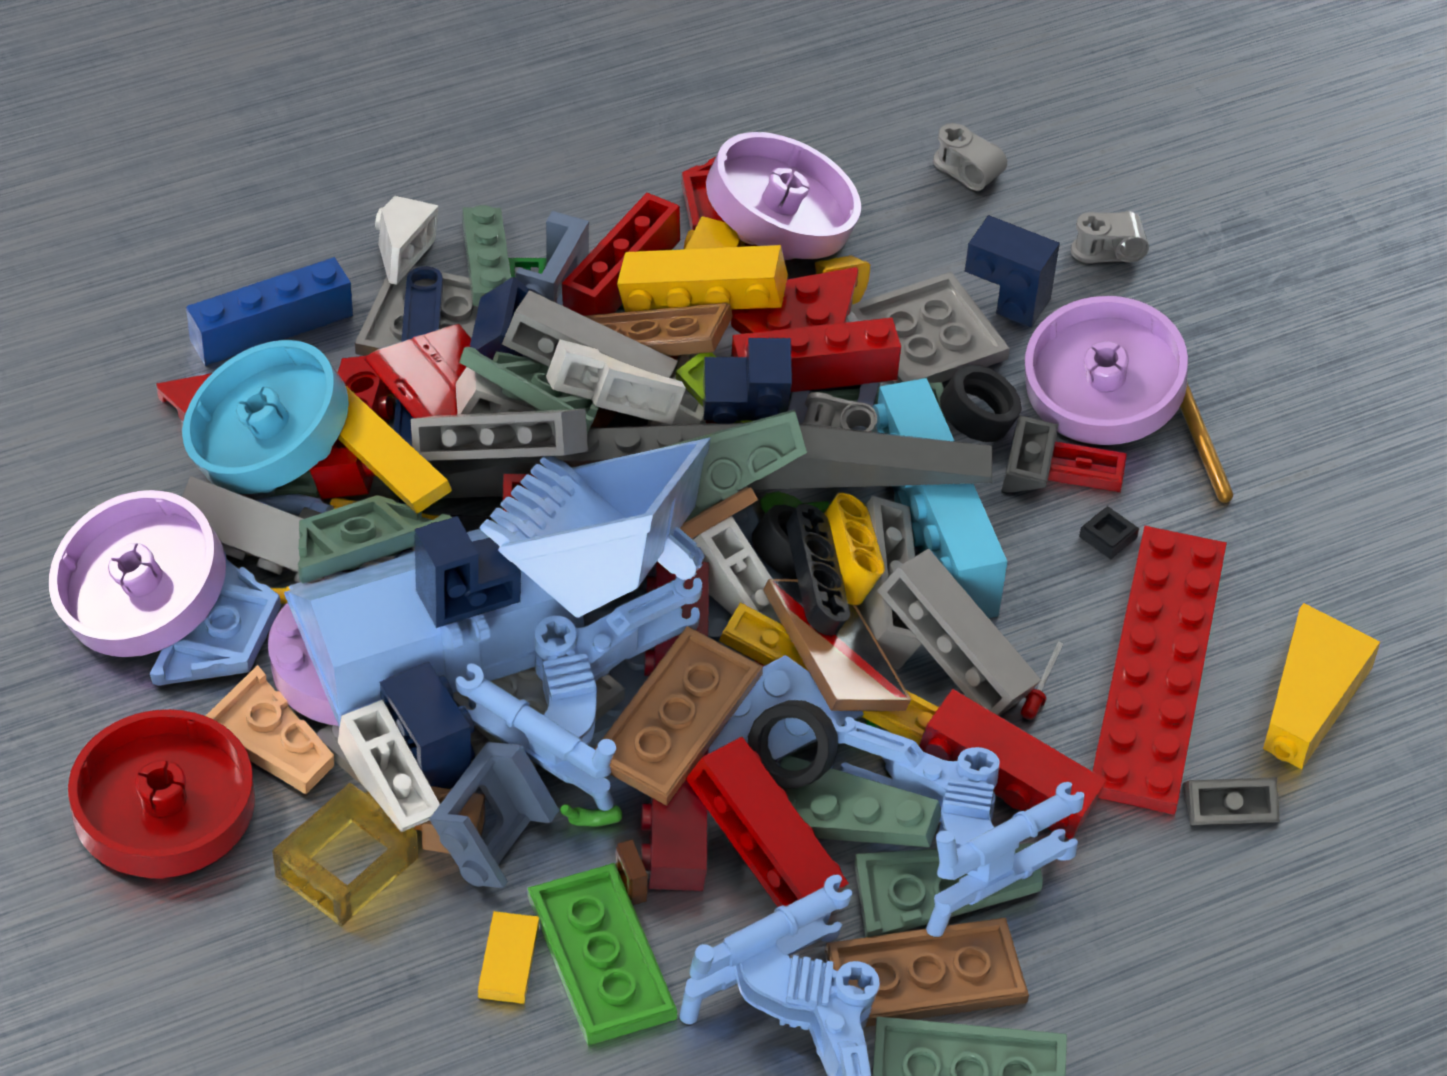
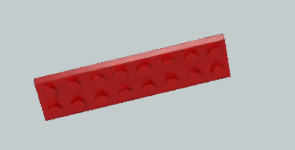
M1144 525L1092 770L1107 780L1099 795L1100 799L1173 815L1176 813L1227 542Z

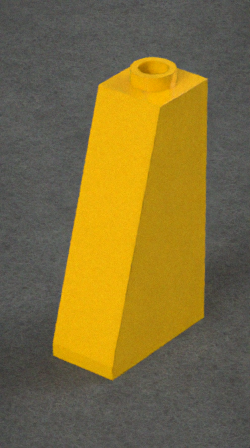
M1303 603L1296 619L1263 749L1273 754L1279 760L1303 769L1372 670L1380 641Z

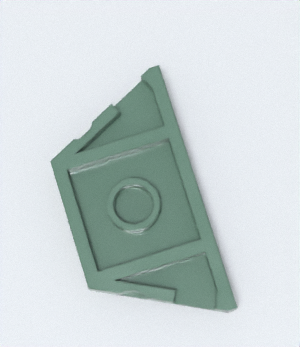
M464 347L459 363L502 387V393L507 397L519 401L524 400L534 406V411L585 409L588 434L600 407L595 406L591 399L553 390L546 378L548 366L527 356H515L497 351L494 359L491 360L479 353L475 348Z
M376 495L300 520L298 547L300 582L303 584L342 570L357 569L363 563L384 556H395L401 553L402 550L415 546L416 528L452 517L442 513L436 519H428L422 517V512L416 514L407 504H400L393 499Z

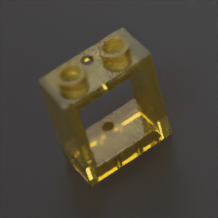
M349 783L272 850L275 877L342 927L418 859L417 831L413 827L401 832L369 792L364 793L352 783ZM353 822L388 849L353 881L346 885L313 860L312 857Z

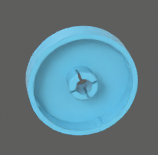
M279 340L254 346L222 364L197 390L188 406L183 421L182 437L184 447L192 461L213 485L237 494L270 493L276 488L300 477L330 454L332 446L340 435L347 418L349 405L347 388L326 356L319 349L308 343L294 340Z

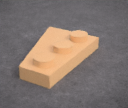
M258 665L206 715L233 732L245 747L251 762L304 794H307L335 766L334 754L307 722L300 720L295 715L281 692H276L268 683L266 674Z

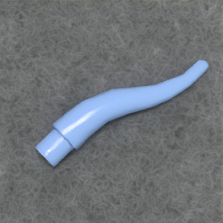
M301 494L278 495L256 500L298 516L304 507L320 513L334 509L332 505L322 503L321 499Z

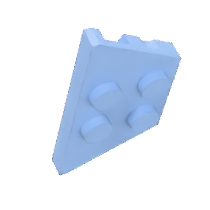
M226 559L224 584L215 605L207 618L192 632L173 645L161 650L150 672L152 684L160 686L250 672L281 608L279 595L266 584L258 583L254 575L244 567L238 569Z
M785 655L763 666L762 676L711 744L708 754L741 736L748 743V734L753 722L766 709L788 700L807 701L820 707L829 718H834L836 724L841 727L844 726L846 717H852L856 721L862 718L864 713L862 711H831L809 671ZM785 718L778 721L771 728L768 736V748L772 758L777 762L817 741L813 729L806 722L798 718Z

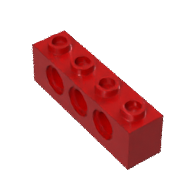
M368 355L342 358L338 374L344 381V384L389 425V421L394 418L396 397L364 360ZM339 439L333 444L330 454L309 469L322 499L369 494L373 478L376 476Z

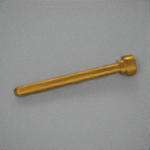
M1187 382L1186 393L1180 408L1218 500L1222 503H1228L1233 499V491Z

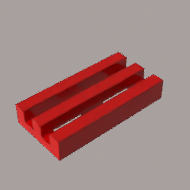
M1055 441L1048 480L1121 493L1127 453Z

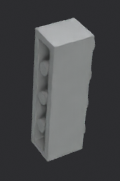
M530 290L516 309L502 342V345L550 367L559 339L598 349L600 353L667 378H671L678 363L673 358Z
M585 409L436 415L411 419L412 447L427 461L563 456L588 452Z
M190 476L182 497L193 503L203 513L219 537L226 555L243 561L245 554L259 559L256 566L277 575L281 574L283 568L296 573L294 581L300 583L298 561H300L298 548L300 539L299 521L303 520V518ZM321 577V578H318V579L309 581L308 583H311V584H312V583L321 581V580L324 579L325 577Z
M872 496L865 506L869 511L885 571L864 601L856 606L891 666L899 670L922 643L877 590L900 565L915 557L910 507Z
M930 549L900 565L877 590L969 699L996 715L1001 716L1016 706L1041 681L1039 676Z

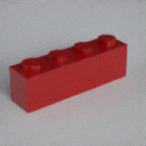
M646 192L561 283L563 306L583 316L615 313L623 304L617 282L625 252L672 250L681 240L680 205Z
M892 317L732 335L731 357L747 356L749 338H791V392L898 380L901 343Z
M954 689L950 691L927 723L919 744L923 752L953 762L958 761L959 754L968 748L979 747L994 752L1000 761L997 785L994 787V793L1010 807L1017 810L1026 811L1056 795L1057 786L1061 783H1072L1071 795H1075L1076 792H1083L1085 794L1083 809L1047 827L1052 832L1057 829H1064L1066 831L1065 837L1068 839H1073L1096 804L1107 781Z
M743 736L702 757L686 777L689 785L777 907L781 905L786 907L823 888L825 881L833 875H840L842 877L838 893H841L849 884L842 874L840 866L825 851L815 837L813 829L804 822L789 801L786 792L777 785L762 764L760 756L751 749Z

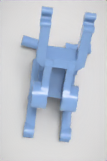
M677 577L674 581L617 607L612 613L586 627L577 628L566 617L557 615L541 620L535 629V670L538 677L543 681V692L548 705L544 715L531 708L526 700L522 699L520 701L484 678V673L479 666L468 664L467 676L472 681H467L464 677H457L456 689L461 695L468 697L469 707L474 709H466L472 718L473 724L506 744L522 745L530 760L564 782L573 783L593 796L600 810H610L614 805V799L609 790L610 782L604 777L611 773L610 763L616 751V744L610 739H603L599 742L596 750L588 746L595 731L597 685L595 681L600 677L606 676L612 668L624 659H630L681 634L687 626L696 630L700 619L699 609L696 607L692 608L691 617L684 619L682 618L681 606L693 604L700 599L702 581L700 578H695L693 588L685 589L684 579L680 580ZM553 632L559 637L547 639V635Z
M846 717L845 724L842 727L836 724L834 718H830L838 735V743L847 744L894 761L892 779L847 762L842 763V772L939 801L941 806L939 822L941 823L939 832L936 835L940 863L937 875L942 879L955 880L964 874L968 875L959 879V882L935 895V906L926 927L929 935L934 937L942 936L952 912L967 904L973 905L1019 879L1030 877L1034 871L1056 859L1066 861L1076 856L1078 841L1070 839L1068 842H1064L1066 832L1064 829L1053 831L1051 835L1015 854V849L1019 847V842L1030 836L1033 838L1038 836L1039 831L1083 809L1085 794L1083 792H1076L1075 795H1071L1072 783H1061L1057 786L1056 795L1026 811H1019L1011 819L994 827L991 822L995 805L994 787L997 785L1000 764L999 758L994 752L985 748L973 747L962 751L958 756V761H946L923 752L914 740L855 721L852 717Z
M840 875L830 876L825 881L823 888L786 907L781 905L775 908L774 913L725 937L722 943L714 947L707 944L699 945L692 959L689 971L691 978L687 979L679 1014L680 1020L685 1024L695 1023L698 1019L703 999L720 990H726L738 984L742 997L753 1007L779 1019V1025L785 1026V1024H789V1027L793 1028L800 1026L804 1030L809 1028L816 1046V1052L821 1058L827 1076H871L863 1029L867 1024L871 1006L875 1001L880 985L877 972L864 962H848L836 971L833 969L834 962L827 961V963H823L820 959L812 961L809 957L801 959L799 955H793L820 940L830 942L839 936L842 927L840 922H835L832 925L826 924L829 922L832 911L843 909L850 902L852 896L850 889H846L841 893L837 892L842 877ZM849 980H858L859 987L864 988V991L856 986L848 985Z

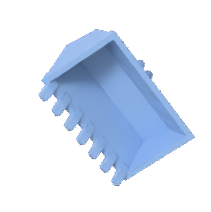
M711 437L572 468L554 456H543L540 462L544 466L536 464L530 470L535 477L527 474L521 480V484L524 487L517 485L511 491V495L514 498L507 496L502 501L501 506L505 510L496 508L490 516L495 522L486 519L480 526V529L500 546L498 551L504 557L519 567L576 618L637 589L656 561L670 573L676 574V577H679L680 580H691L697 574V569L703 565L702 562L705 555L700 549L701 547H697V543L686 535L680 527L695 508L703 461L708 454Z
M479 529L467 532L472 542L489 538ZM412 550L403 551L395 555V559L385 562L374 560L363 563L360 569L345 573L339 571L324 576L325 580L312 584L308 582L293 584L289 586V591L284 592L339 728L342 715L381 700L380 681L429 662L438 677L444 675L447 678L453 693L458 692L456 689L457 677H464L465 680L472 681L467 676L468 664L479 666L484 673V678L489 681L534 668L536 652L535 629L544 618L554 615L563 616L569 619L575 627H584L583 615L576 618L520 569L521 602L436 628L416 592L415 551ZM554 632L547 635V639L559 638Z

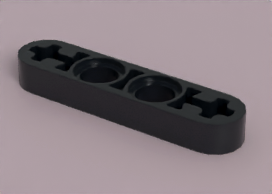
M805 503L799 504L786 521V529L805 616L815 630L824 635L833 636L839 632L849 619L850 610L830 523L825 514L817 507Z

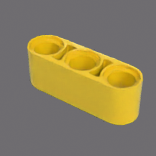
M842 492L836 495L824 514L830 523L848 604L860 605L884 573L885 566L867 507L857 497Z

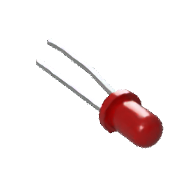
M1059 641L1038 688L1032 689L1025 696L1026 700L1021 709V715L1027 720L1034 719L1040 707L1047 700L1042 689L1063 646V643Z

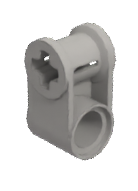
M950 123L940 128L938 133L940 147L935 152L933 163L938 170L949 174L974 191L982 190L1005 171L1007 158L1002 149L997 145L989 143L961 124Z
M1087 212L1081 214L1077 219L1076 229L1078 235L1071 245V254L1080 262L1087 264L1098 262L1131 263L1142 259L1149 251V243L1141 218L1134 212Z
M820 392L810 393L807 396L805 404L808 409L803 424L845 429L864 426L867 429L863 431L878 432L877 414L870 405L836 398Z

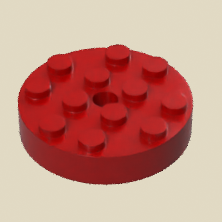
M164 709L146 711L125 717L107 726L96 734L80 751L71 769L68 783V796L73 823L84 847L106 866L128 875L163 879L188 874L222 858L245 834L255 807L252 766L243 744L233 732L216 720L184 710Z

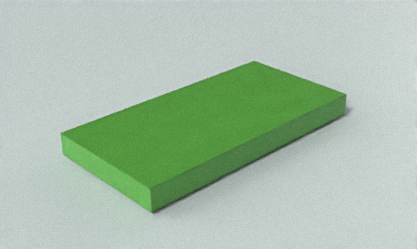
M615 863L527 888L528 899L535 916L539 917L540 929L587 1046L677 1019V1008Z

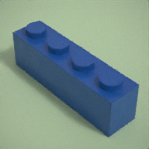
M333 257L186 306L190 341L204 365L207 366L234 357L254 346L284 340L352 317L351 282L336 258Z

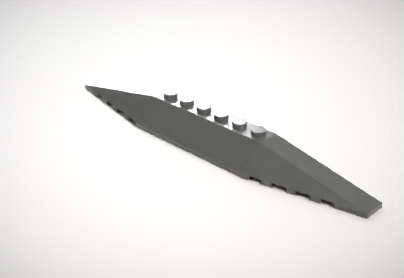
M749 422L591 427L587 434L588 452L554 457L567 463L572 468L658 449ZM799 423L807 453L746 487L759 490L992 483V446ZM543 456L430 461V464L448 480L452 489L450 493L442 498L503 497V474H532L530 470L536 464L544 466L540 462ZM377 476L373 478L369 494L336 497L361 501L378 495L399 500V497ZM326 498L324 502L331 501L332 498Z

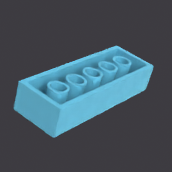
M927 378L879 387L878 404L873 405V409L877 414L879 433L954 441ZM974 484L892 486L895 493V502L910 507L914 547H918L920 553L930 549L988 618L998 617L1008 561Z

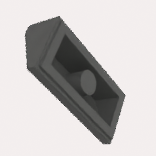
M1019 415L1012 437L1001 492L1010 493L1046 488L1058 424Z
M1277 777L1188 780L1183 783L1190 826L1280 822Z

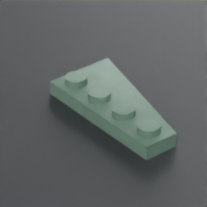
M795 409L668 445L673 446L711 437L708 454L703 461L696 505L685 522L701 514L702 511L719 501L736 494L740 489L754 481L764 478L807 453Z
M788 755L783 758L780 766L787 770H801L808 767L812 762ZM832 768L820 779L797 789L783 788L793 807L804 822L810 825L815 833V837L819 839L930 847L941 818V806L936 799Z
M1034 843L1019 844V847L1015 849V854ZM938 849L857 853L855 856V870L865 937L898 933L928 924L935 906V895L959 882V879L968 874H964L955 880L940 878L937 875L940 863ZM1041 868L1034 871L1030 877L1019 879L973 905L967 904L952 912L950 917L1040 892L1043 884Z
M877 1016L872 1076H1066L1067 1034Z

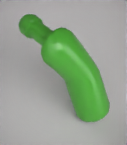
M568 804L563 805L560 809L561 814L568 816L569 822L575 826L601 827L618 823L623 816L621 808L617 805H613L608 811L582 807L572 809Z

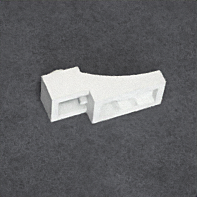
M559 339L546 375L553 390L591 399L597 407L668 425L673 424L686 390L682 381L639 369L602 354L598 349Z

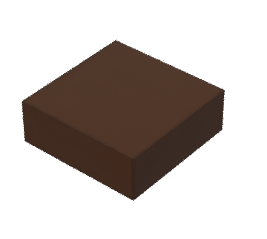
M633 840L618 843L615 865L632 905L647 902L648 875Z

